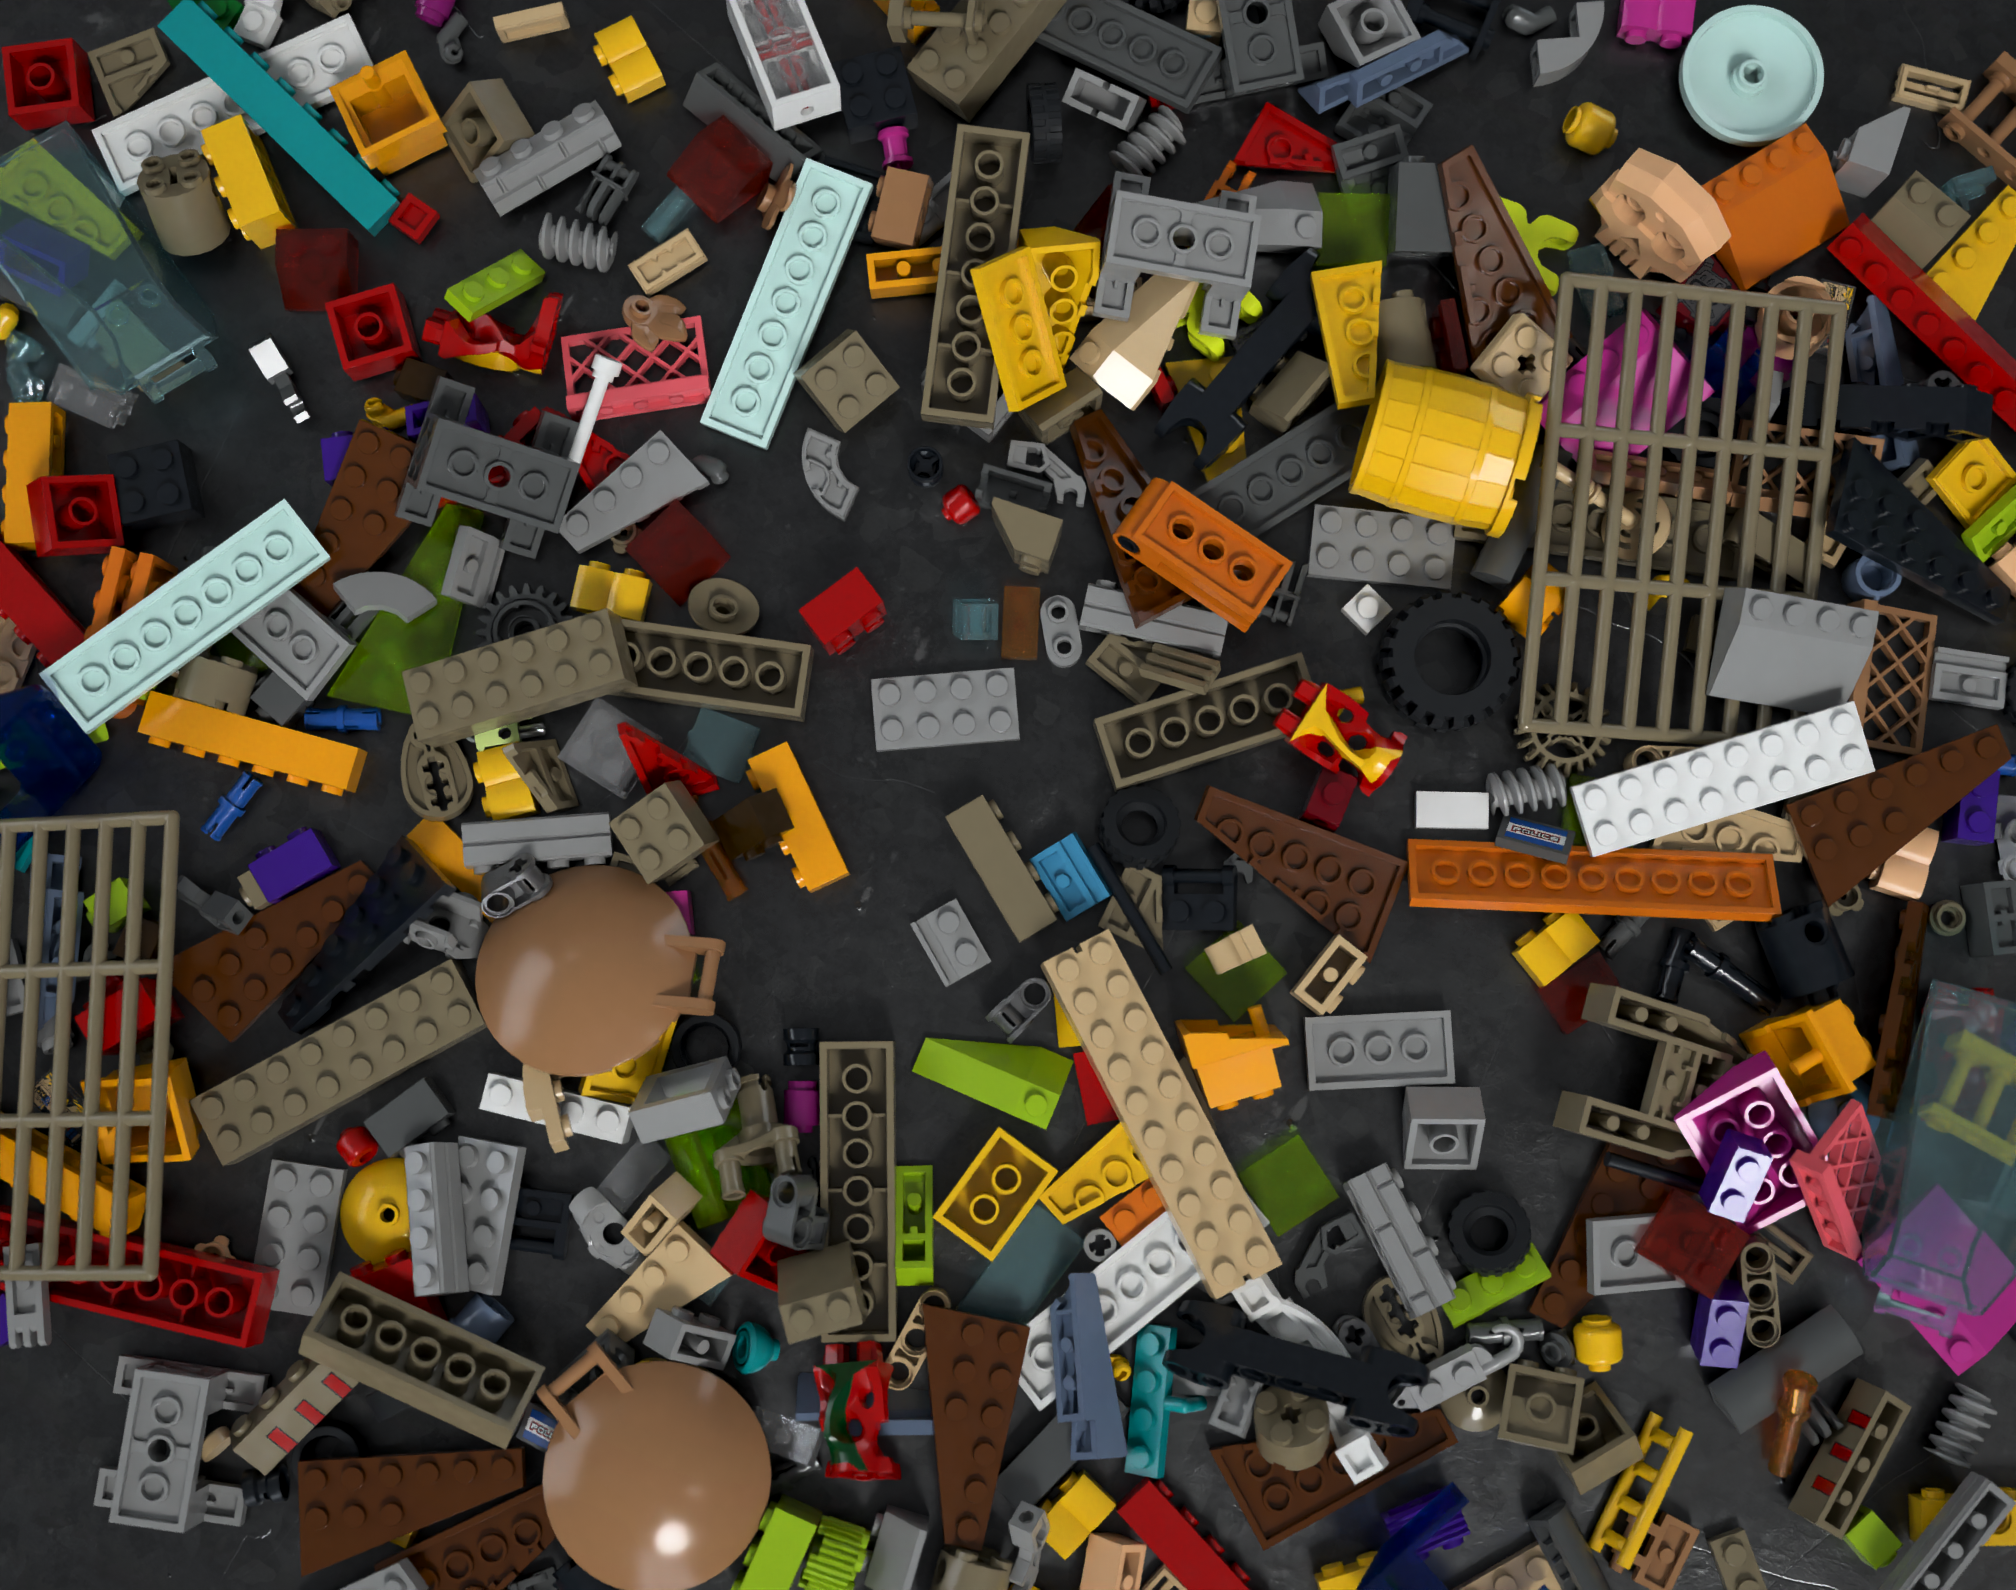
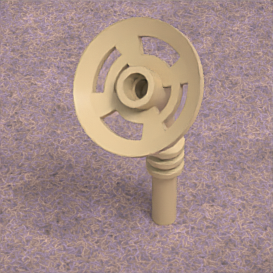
M1541 461L1540 464H1539V467H1540L1541 469H1542V461ZM1557 461L1556 479L1570 487L1572 494H1574L1576 473ZM1591 479L1588 504L1594 503L1606 512L1601 524V537L1604 543L1609 495L1601 491L1602 486L1599 484L1595 485V482ZM1633 491L1624 495L1621 530L1624 529L1630 535V538L1620 534L1619 541L1631 545V549L1619 547L1618 558L1623 560H1637L1641 514L1635 508L1642 509V503L1637 502V500L1643 499L1644 491ZM1658 496L1656 523H1659V527L1654 535L1653 554L1666 542L1672 526L1671 511L1667 503L1660 496Z

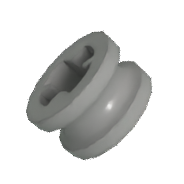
M1097 1227L1091 1229L1086 1234L1083 1247L1090 1259L1095 1262H1104L1115 1253L1116 1240L1109 1230ZM1098 1234L1104 1235V1240H1110V1247L1104 1248V1254L1096 1255V1249L1091 1251L1089 1248V1243L1094 1242L1096 1239L1095 1235Z

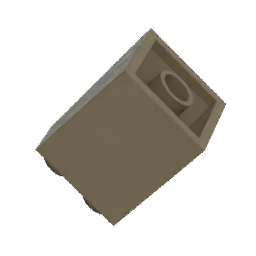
M850 1240L824 1247L823 1250H812L777 1260L778 1302L788 1344L864 1324L869 1312Z

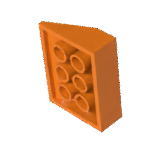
M1806 123L1702 185L1716 200L1732 235L1720 250L1714 254L1742 291L1753 287L1842 232L1850 225L1828 154Z

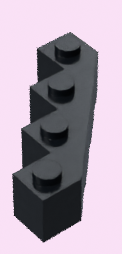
M1806 380L1802 428L1820 430L1824 384H1816L1813 381ZM1865 382L1840 384L1835 432L1866 437L1884 435L1905 442L1934 436L1960 444L1987 439L1991 436L1993 395L1978 391V386L1962 384L1955 387L1923 386L1918 383H1905L1901 386L1869 385ZM1790 387L1781 390L1780 405L1776 411L1775 424L1787 425Z

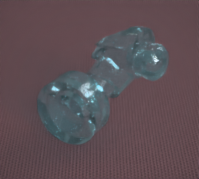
M11 330L4 344L8 351L5 363H9V367L5 368L7 372L6 380L13 392L12 398L18 403L39 402L44 393V382L37 373L31 371L26 366L29 363L38 362L45 347L32 337L22 332Z

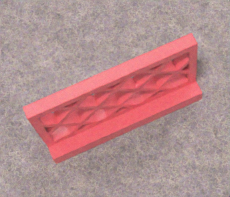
M701 315L681 318L685 323L686 329L695 328L696 337L688 347L679 342L662 340L652 353L639 346L633 339H630L632 337L630 326L560 337L567 389L566 405L571 419L580 423L590 391L576 393L575 384L583 374H586L593 380L595 379L592 376L593 371L588 369L593 362L595 353L623 363L621 370L632 376L627 384L622 387H614L608 383L596 420L706 404L711 395L712 387ZM620 339L628 345L615 358L604 349L612 340ZM669 344L682 352L672 366L658 358ZM586 345L593 351L581 364L571 357L570 347ZM697 347L699 356L696 353H694ZM634 349L647 357L637 372L624 364V361ZM690 357L700 364L701 374L686 377L678 370ZM653 363L667 371L660 381L650 382L643 377ZM573 366L577 368V370L574 372V374H573Z
M1851 1099L1813 1150L1808 1154L1797 1149L1789 1161L1823 1246L1856 1261L1864 1250L1859 1235L1892 1193L1893 1189L1861 1102ZM1830 1151L1828 1161H1826L1825 1157Z

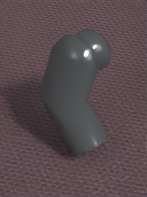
M1510 4L1504 8L1502 19L1510 29L1523 35H1531L1555 22L1556 14L1549 5L1532 13L1522 7H1518L1516 4Z
M457 12L451 15L436 37L441 58L446 63L453 65L459 63L463 57L459 36L469 23Z
M701 454L689 460L701 474L710 476L712 482L716 485L726 482L729 478V472L726 470L727 464L722 459Z

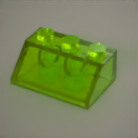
M737 1096L724 1124L664 1139L676 1171L703 1196L691 1211L698 1230L733 1217L740 1202L751 1189L770 1198L772 1181L767 1168L741 1166L746 1195L737 1200L728 1201L722 1199L719 1170L714 1167L712 1155L742 1130Z

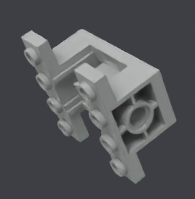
M1115 171L1092 316L1128 322L1134 285L1142 272L1203 283L1202 290H1205L1198 334L1234 340L1237 333L1241 301L1250 290L1262 219V215L1255 214L1257 196L1222 190L1217 208L1149 196L1151 177ZM1174 243L1189 245L1191 248L1182 250L1176 247Z
M130 1354L119 1355L113 1393L130 1395L118 1467L107 1465L100 1467L93 1505L111 1508L109 1522L179 1533H185L203 1521L239 1527L245 1524L247 1505L243 1499L242 1485L205 1480L206 1476H198L208 1415L220 1409L250 1413L258 1405L259 1399L267 1390L269 1375ZM167 1444L170 1445L171 1449L169 1457H166Z

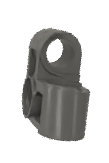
M780 1175L773 1181L767 1214L762 1228L763 1236L766 1240L795 1250L824 1249L830 1215L824 1208L816 1206L818 1187L811 1175Z

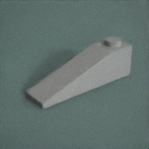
M1275 181L1237 191V193L1257 196L1255 214L1262 215L1257 252L1302 255L1311 247L1315 250L1322 248L1323 210L1313 183ZM1219 196L1199 201L1195 204L1218 208ZM1174 243L1175 245H1179V246H1189V245H1183V244Z

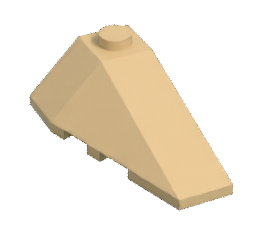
M1153 275L1133 293L1128 322L1104 318L1089 332L1069 359L1098 385L1129 409L1135 411L1158 381L1161 374L1158 368L1166 350L1170 351L1175 341L1172 339L1179 320L1186 316L1199 282Z

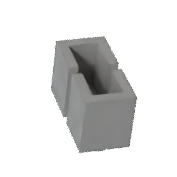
M1076 68L1062 102L1131 133L1136 127L1147 100Z

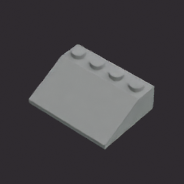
M1725 587L1706 695L1808 713L1846 703L1873 648L1879 611L1751 588Z

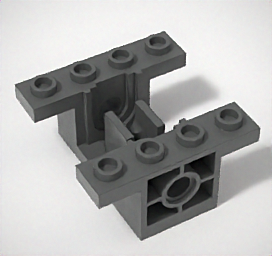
M1216 0L1226 58L1218 63L1194 105L1328 78L1329 72L1324 42L1299 46L1292 0ZM1249 5L1257 6L1260 24H1254L1248 20L1246 11Z
M438 375L394 515L432 527L440 499L443 497L506 517V525L498 547L535 559L544 531L548 530L559 533L581 464L570 459L569 453L579 423L542 410L531 447L474 429L465 424L476 388ZM501 465L505 471L504 478L497 483L489 481V471L493 467Z

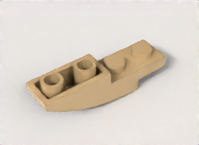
M523 1063V1092L526 1110L531 1121L536 1122L544 1119L549 1143L555 1153L569 1150L567 1137L573 1136V1130L569 1115H562L559 1102L565 1101L560 1078L567 1076L548 1074Z

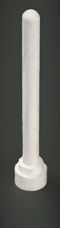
M595 353L591 368L594 369L592 376L595 379L569 453V458L580 464L608 383H613L614 377H619L623 363Z

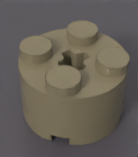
M203 651L181 667L172 696L241 716L246 715L250 697L258 677V668L243 664L244 662L226 656L221 658L213 656L206 651Z
M1273 1386L1259 1393L1256 1397L1254 1407L1255 1436L1258 1450L1263 1458L1273 1465L1277 1463L1285 1466L1286 1470L1292 1471L1304 1470L1317 1464L1324 1456L1330 1441V1419L1327 1402Z

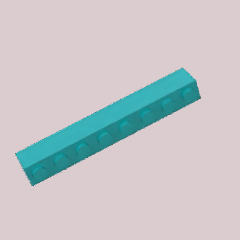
M182 0L157 26L375 237L389 223L388 220L401 204L396 199L401 193L387 179L384 178L379 182L370 173L375 168L370 170L360 153L353 157L345 149L349 143L334 128L327 132L318 123L323 117L307 102L303 106L298 104L292 98L297 92L281 76L275 81L266 72L270 66L255 51L249 56L240 47L244 40L229 26L222 30L214 22L218 15L203 0L198 4L193 0Z

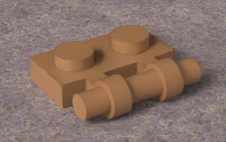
M1663 1511L1657 1524L1651 1523L1647 1532L1651 1534L1643 1553H1637L1633 1562L1636 1567L1631 1579L1650 1590L1673 1589L1700 1533V1530ZM1631 1514L1626 1519L1628 1526L1623 1534L1625 1538L1628 1537L1636 1520V1517ZM1612 1547L1611 1551L1614 1554L1608 1567L1622 1574L1624 1567L1616 1563L1620 1551Z

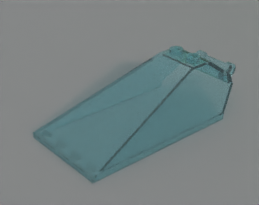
M67 120L0 156V271L91 391L97 389L123 395L140 385L149 399L156 405L165 399V394L205 370L209 373L218 368L214 357L204 347L219 338L214 314L124 195L119 192L115 183ZM193 353L196 359L156 383L151 380L153 376Z
M1932 979L1862 1224L1863 1275L1867 1280L1881 1284L1873 1312L1884 1316L1886 1313H1890L1938 1330L1939 1335L1949 1339L1953 1335L1959 1312L1971 1316L1983 1315L2016 1277V1002ZM1896 1289L1947 1307L1945 1315L1941 1316L1892 1298L1893 1291Z

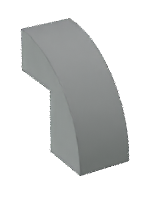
M1604 1L1575 3L1568 16L1570 37L1538 39L1530 52L1533 87L1556 82L1570 74L1581 64L1600 32L1604 18Z

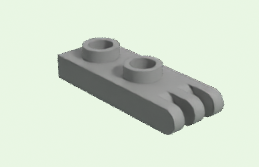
M43 1242L26 1244L25 1266L42 1265ZM9 1246L3 1247L4 1266H8ZM5 1281L8 1342L10 1348H21L23 1344L25 1347H35L37 1340L40 1346L50 1345L52 1331L48 1281Z

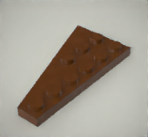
M1469 145L1437 164L1473 364L1513 314H1526L1554 340L1557 305L1474 146ZM1570 331L1569 339L1573 337L1571 331ZM1518 357L1517 360L1520 362L1518 370L1527 366L1525 364L1526 358ZM1475 375L1476 380L1482 381L1478 376Z
M1099 409L1074 421L1069 430L1135 629L1193 598L1123 551L1113 540L1114 532L1152 479L1103 410Z
M1998 724L1784 805L1819 893L1828 907L2012 758Z
M1207 785L1194 820L1333 935H1341L1368 957L1365 961L1371 963L1409 862Z
M1908 901L1907 909H1902L1900 913L1899 930L1902 931L1900 945H1897L1895 950V970L1890 987L1886 1014H1881L1879 1019L1878 1034L1881 1036L1879 1050L1876 1051L1874 1056L1876 1066L1873 1067L1874 1077L1866 1115L1900 1123L1929 913L1928 905L1924 902Z
M921 1302L936 1450V1468L939 1481L943 1541L947 1545L982 1551L1031 1327L1029 1325Z
M1432 1407L1423 1412L1420 1410L1406 1412L1418 1421L1416 1434L1412 1437L1401 1438L1371 1433V1436L1389 1464L1383 1470L1356 1485L1334 1453L1337 1450V1446L1331 1430L1330 1441L1322 1459L1312 1467L1298 1471L1286 1470L1285 1466L1277 1463L1273 1465L1266 1461L1258 1450L1256 1440L1209 1448L1261 1547L1265 1551L1458 1443V1440L1439 1407Z
M525 1446L507 1447L506 1450L503 1448L302 1459L298 1461L301 1577L524 1487L526 1485Z

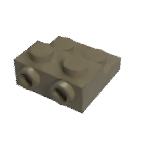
M1517 1359V1364L1510 1363L1507 1371L1497 1439L1573 1455L1585 1378L1576 1377L1577 1371L1564 1367H1555L1554 1372L1539 1369L1540 1363L1531 1360Z

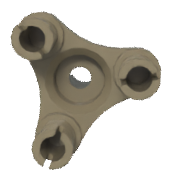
M750 1074L740 1078L741 1087L737 1098L742 1130L712 1155L714 1167L719 1170L723 1200H737L746 1195L741 1166L767 1168L774 1174V1179L780 1175L802 1174L797 1145L800 1142L798 1128L778 1123L773 1088L770 1087L772 1085L771 1077L767 1074L761 1077L762 1083L760 1084L758 1081L760 1079L759 1074Z

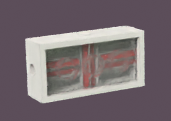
M726 0L729 20L774 131L841 111L840 85L805 0Z

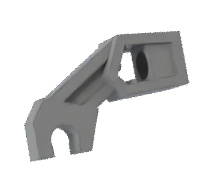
M1011 440L1007 470L1039 479L1045 474L1053 482L1058 504H1063L1064 494L1072 491L1077 495L1076 506H1084L1087 487L1082 476H1078L1045 446V443ZM1028 453H1035L1038 456L1041 454L1042 466L1040 468L1037 465H1026Z
M1021 1501L1008 1523L1012 1544L1020 1547L1017 1560L1009 1576V1581L1015 1583L1012 1590H1031L1039 1571L1041 1550L1049 1533L1050 1524L1045 1510Z

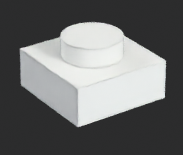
M1367 584L1340 611L1366 636L1393 608Z

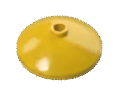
M387 1158L363 1168L351 1180L341 1201L340 1223L344 1237L359 1257L365 1261H371L373 1265L385 1261L384 1256L395 1250L405 1248L407 1252L411 1251L405 1158ZM386 1208H391L395 1213V1217L391 1222L384 1218Z

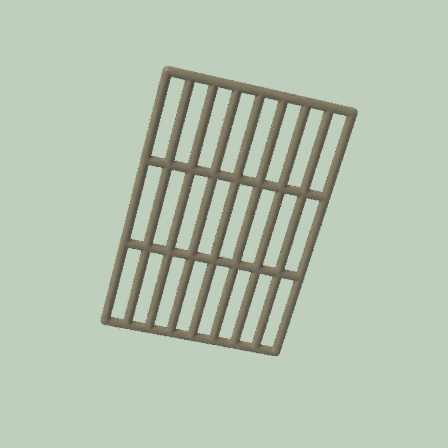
M1564 272L1561 274L1558 289L1517 724L1520 731L1708 745L1744 734L1737 733L1740 701L1725 699L1722 731L1703 730L1716 600H1723L1725 587H1734L1718 585L1731 454L1750 455L1736 587H1752L1765 457L1783 458L1770 590H1757L1817 600L1847 318V305L1845 302L1577 272ZM1574 288L1594 290L1581 424L1561 422ZM1609 291L1628 293L1615 427L1596 426ZM1643 295L1663 297L1650 431L1630 429ZM1678 299L1697 301L1684 434L1665 432ZM1712 302L1731 304L1718 437L1699 436ZM1746 306L1764 308L1751 441L1733 439ZM1780 310L1798 312L1785 444L1766 442ZM1813 313L1831 315L1818 447L1800 445ZM1560 437L1579 439L1567 573L1547 571ZM1594 441L1614 442L1601 575L1582 574ZM1629 444L1648 446L1635 578L1616 577ZM1663 447L1682 449L1669 581L1650 580ZM1697 450L1716 452L1703 584L1684 582ZM1798 460L1816 462L1803 592L1785 591ZM1546 586L1565 587L1553 719L1533 718ZM1580 589L1599 590L1587 722L1568 721ZM1615 591L1634 593L1621 724L1602 723ZM1649 594L1668 596L1655 727L1636 725ZM1683 597L1701 598L1688 729L1670 728ZM1758 704L1755 730L1771 726L1773 706ZM1791 710L1790 719L1803 716L1806 712Z
M175 810L0 819V1129L16 1128L8 1266H0V1281H152L157 1278L159 1272L180 814ZM164 825L158 959L140 960L147 826ZM131 827L124 960L107 961L114 828ZM81 829H98L91 961L74 962ZM66 830L58 963H42L49 831ZM33 832L26 964H9L17 833ZM157 974L150 1111H133L139 975ZM124 975L117 1111L99 1112L106 976ZM90 976L83 1112H66L73 977ZM41 978H57L50 1113H33ZM8 979H25L17 1113H1ZM132 1126H149L143 1265H125ZM65 1127H82L75 1265H58ZM98 1127H116L109 1265H91ZM32 1128H49L42 1265L25 1266Z

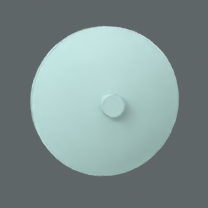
M1742 5L1728 8L1705 21L1687 44L1679 67L1680 92L1692 118L1706 132L1717 139L1729 144L1745 147L1772 144L1802 126L1816 108L1824 84L1823 60L1811 34L1790 15L1775 8L1761 5Z

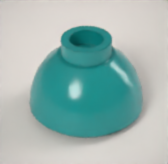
M746 1321L738 1328L732 1354L734 1365L741 1374L758 1372L766 1367L770 1361L778 1359L780 1342L778 1339L772 1338L763 1326Z

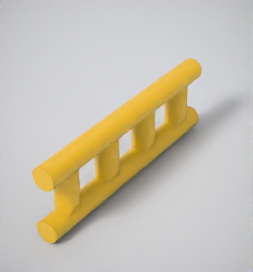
M1652 1411L1649 1412L1637 1438L1644 1458L1621 1472L1588 1542L1589 1548L1599 1553L1605 1543L1620 1551L1616 1563L1630 1570L1694 1434L1682 1427H1679L1675 1436L1659 1428L1664 1418ZM1652 1442L1668 1449L1659 1470L1643 1462ZM1636 1476L1652 1483L1643 1504L1627 1496ZM1621 1509L1636 1517L1627 1538L1612 1530Z

